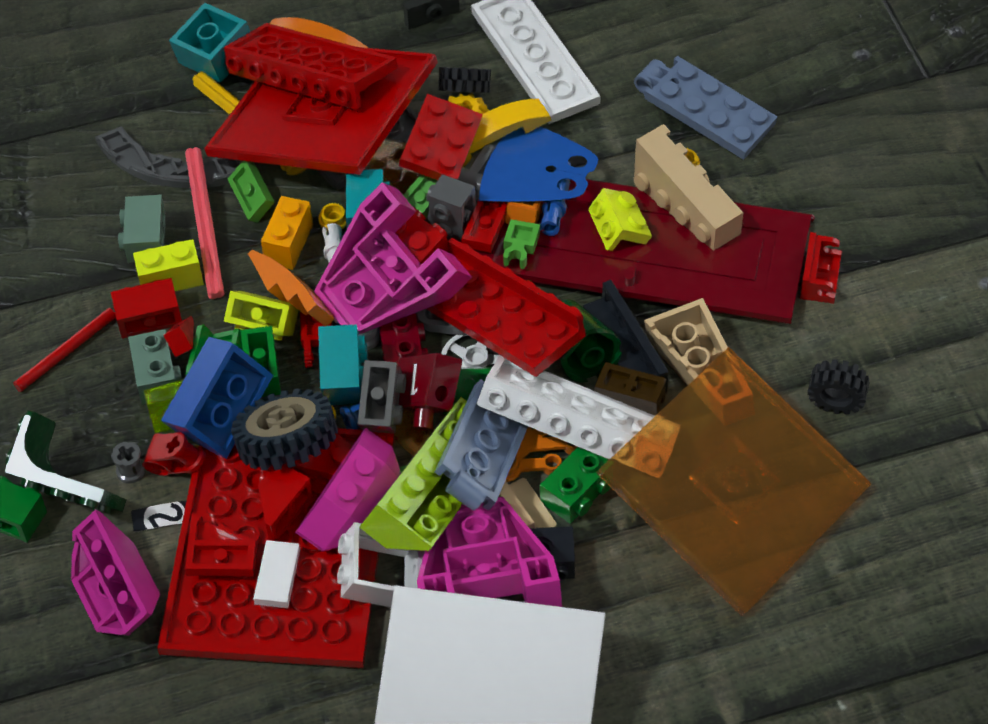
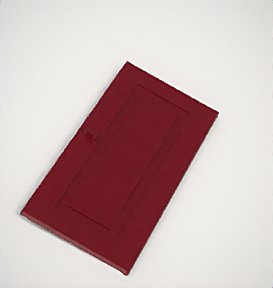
M571 179L568 191L576 187V182ZM586 179L588 186L585 192L579 197L566 199L567 210L561 218L558 234L548 236L542 233L543 230H540L534 255L527 254V265L524 269H520V260L516 258L511 259L508 266H504V238L509 226L506 222L503 224L491 253L474 250L483 256H489L493 262L503 268L511 269L515 275L522 279L532 280V282L602 293L603 282L612 280L620 295L626 298L683 306L703 298L709 311L791 324L810 223L815 220V216L813 214L734 202L743 212L741 234L716 250H712L704 242L699 241L688 228L679 224L668 211L659 207L655 200L637 187ZM603 188L620 192L626 191L635 197L636 203L652 235L646 245L621 239L613 251L606 250L589 213V207ZM542 211V213H541V216H540V218H539L537 224H541V221H542V218H543V214H544L543 211Z

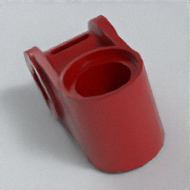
M182 432L170 434L157 433L152 437L142 466L147 471L160 476L193 473L202 466L205 461L206 452L202 447L193 446L188 442L187 437Z

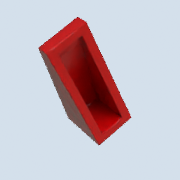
M190 316L175 324L163 334L175 357L193 349L194 319Z

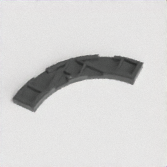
M122 126L95 137L96 143L102 152L115 165L134 177L162 186L191 189L187 162H182L180 158L161 154L156 156L144 150L143 146L133 140ZM216 157L203 159L207 188L230 184L228 181L229 176L242 161Z

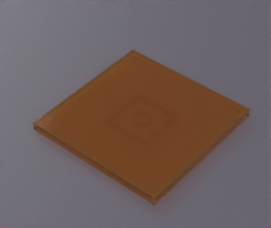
M730 347L720 354L597 472L741 616L782 577L871 485L854 466Z

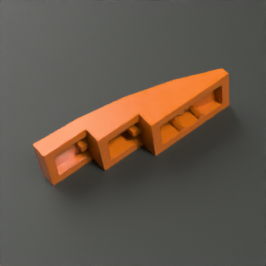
M251 250L248 253L267 290L279 300L289 302L304 315L310 314L324 326H328L335 319L314 291L291 271L274 259L255 250Z

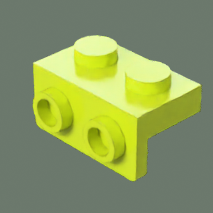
M603 188L589 207V213L606 250L613 251L621 239L646 245L652 237L635 197L626 191L620 192Z

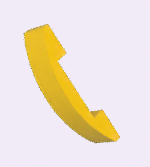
M539 98L511 102L484 113L464 166L471 160V153L483 148L485 145L502 138L520 127L527 134L551 121L549 113Z

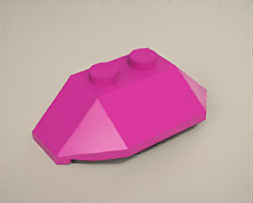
M365 428L295 533L322 552L338 548L341 535L345 534L354 522L361 524L364 522L401 474L393 447Z
M94 510L72 531V541L75 543L72 552L71 581L96 632L129 636L152 615L160 592L135 544L100 511Z

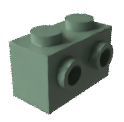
M162 195L125 197V209H120V225L124 227L123 233L118 234L120 251H125L128 263L135 262L134 252L165 246L166 212Z
M166 329L128 337L137 389L142 405L173 399L178 391L177 385L183 382L180 366L173 365V360L178 359V356H174L163 336L166 333Z

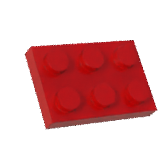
M427 94L398 166L435 180H439L441 175L458 180L483 114Z

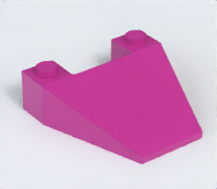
M383 182L360 204L314 290V293L339 324H357L359 335L451 299L472 278L453 254L439 248L421 265L395 234L416 210L398 189Z
M498 497L497 502L489 511L483 508V502L475 511L461 504L459 511L432 548L424 553L417 578L418 589L487 598H499L523 593L526 603L562 607L560 579L554 557L504 497Z

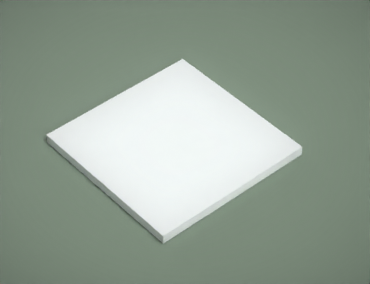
M394 586L375 724H592L606 614L603 612Z

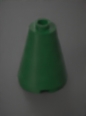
M570 299L563 300V303L576 307L582 313L586 336L560 357L561 366L565 374L574 381L588 382L587 378L595 375L599 378L605 362L615 365L619 362L622 354L620 352L621 341L612 330L576 301Z

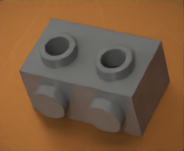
M441 175L435 185L432 184L427 192L426 201L429 202L428 221H430L431 226L434 223L441 226L448 234L447 240L454 238L461 242L463 233L476 207L475 186Z
M364 361L358 425L362 430L367 428L371 432L396 434V425L402 424L403 406L399 405L400 393H405L406 374H402V370L397 362Z

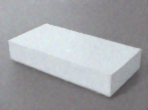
M266 540L253 598L255 605L289 607L301 550L299 543Z

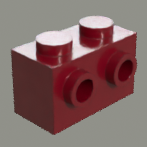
M416 313L379 327L384 361L397 362L399 365L400 358L428 354L427 347L421 348L420 342L426 341L423 322L417 323Z

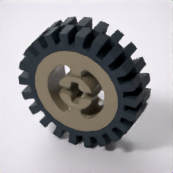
M294 389L291 395H289L288 390L281 391V396L276 398L273 393L267 395L268 401L265 402L262 399L254 401L256 407L248 405L244 408L245 413H239L236 416L237 420L233 421V428H231L240 459L245 465L250 464L251 468L256 469L260 466L261 470H268L271 465H273L274 470H281L282 465L287 463L288 468L296 466L294 461L299 459L302 463L309 461L308 455L311 454L317 457L321 454L320 449L327 450L330 447V442H334L336 439L335 434L338 433L337 424L328 398L320 392L314 394L313 390L309 389L303 394L301 389Z

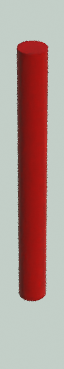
M107 308L14 381L13 385L19 392L25 390L115 319V312L111 308Z

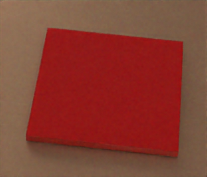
M363 48L396 57L398 68L386 75L384 79L374 82L366 90L359 92L361 107L357 110L255 81L205 146L206 155L208 157L361 175L438 63L436 55Z

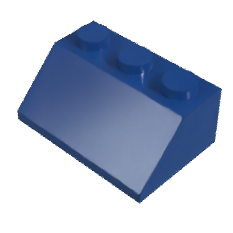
M208 337L161 421L174 431L182 432L188 440L227 459L235 445L231 432L233 421L237 420L236 416L239 413H245L244 408L248 405L256 407L254 401L262 397L273 374L234 343Z

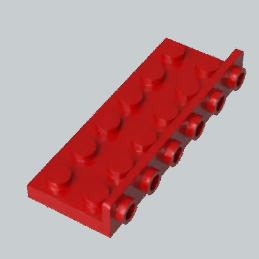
M265 23L224 46L227 70L230 74L355 110L361 107L359 92L366 90L374 82L384 79L386 75L398 68L396 57Z
M454 238L448 240L450 254H453L472 278L451 299L426 308V310L535 377L540 375L586 336L583 315L576 307L563 303L554 294L546 293L539 289L530 280H524L515 275L511 269L503 268L493 262L489 256H483L474 251L468 244H462Z

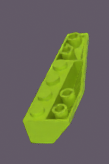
M462 397L452 407L359 527L386 549L429 551L459 511L461 502L446 492V487L451 479L443 473L440 476L437 475L435 469L467 402Z

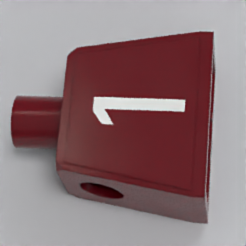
M439 353L400 358L399 366L402 374H406L405 393H400L399 405L403 406L404 410L415 412L414 429L431 431L434 413L449 412L453 407L462 359Z

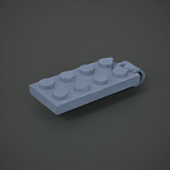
M676 56L674 59V66L671 69L659 60H652L634 79L636 88L644 94L646 100L743 160L774 127L778 116L679 56Z
M482 379L474 385L435 469L437 475L440 476L443 473L451 479L446 487V492L472 511H475L482 502L484 503L483 508L489 511L497 502L528 428L527 425L477 405L485 383Z

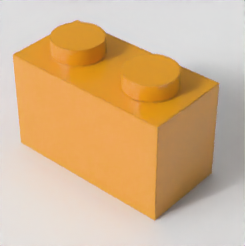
M281 196L261 239L263 254L274 259L289 270H294L313 226L309 201Z

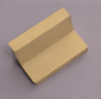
M521 478L509 485L505 480L499 497H504L529 528L557 527L556 521L526 478Z

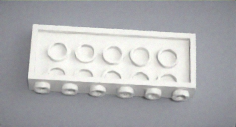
M501 355L487 375L477 401V405L656 479H660L680 429L679 425L549 372L543 371L535 377Z

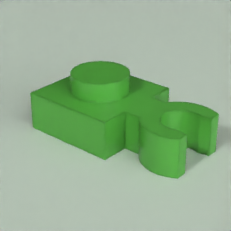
M510 220L504 238V266H508L509 261L516 258L520 260V269L526 267L527 254L534 255L540 236V224Z

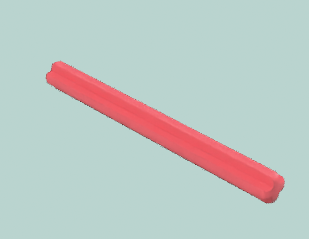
M188 148L185 155L208 297L214 300L224 296V287L203 158L200 148Z

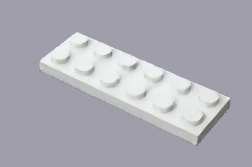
M483 0L471 5L473 16L531 99L539 98L552 120L548 124L600 104L599 93L532 0Z

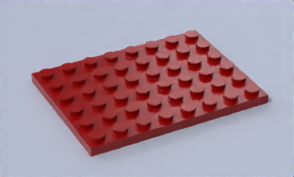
M337 428V434L352 446L363 432V430ZM372 432L391 445L394 450L395 434ZM236 444L233 446L227 459L203 448L206 452L205 461L191 476L158 643L159 655L364 668L372 604L341 598V584L337 582V574L342 564V554H339L338 548L322 552L295 533L329 480L321 476L313 477L306 475L310 478L313 496L277 540L278 542L299 543L301 549L289 607L255 605L253 598L266 540L269 541L258 488V481L265 470H261L260 466L254 469L250 467V464L245 465L239 457ZM291 467L292 469L304 474L303 469ZM198 513L202 515L204 521L218 526L220 523L231 528L236 534H244L255 539L257 554L254 576H187L185 564L191 514ZM359 548V580L376 582L380 552Z

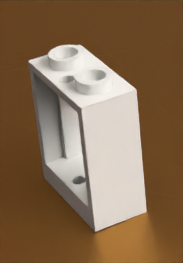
M354 522L349 530L341 535L338 543V552L342 554V564L337 574V582L341 584V598L392 607L394 586L358 579L359 548L405 557L404 587L418 588L417 578L425 551L386 549L359 528L361 523Z

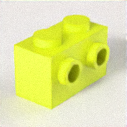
M193 239L133 253L140 285L172 278L175 291L204 285Z
M230 291L224 322L235 324L234 329L240 330L272 326L274 339L282 340L283 336L293 335L299 310L289 302L245 291Z

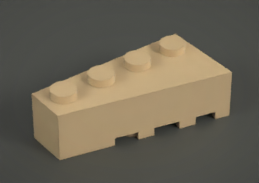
M664 124L636 139L634 183L639 190L649 195L659 207L668 211L679 224L688 228L699 241L704 242L712 250H716L741 234L743 212L719 185L713 187L710 184L707 172L700 164L694 166L685 156L688 150L680 142L676 145L668 137L671 131Z
M703 298L644 320L647 338L654 349L724 427L754 416L752 394Z

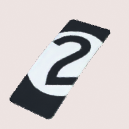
M186 501L132 510L133 531L139 532L162 526L182 524Z

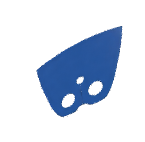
M520 127L503 136L492 152L483 173L479 201L530 202L579 197L588 186L586 176L589 172L595 170L598 164V157L587 148L543 127H538L527 134ZM573 156H582L587 160V164L583 167L575 168L569 165L568 160ZM554 166L556 167V171L548 172L546 171V167ZM562 179H571L576 182V187L570 191H563L558 188L557 183Z

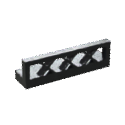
M612 280L603 282L602 298L583 305V308L612 330L620 339V352L622 354L617 365L666 378L665 394H667L668 370Z

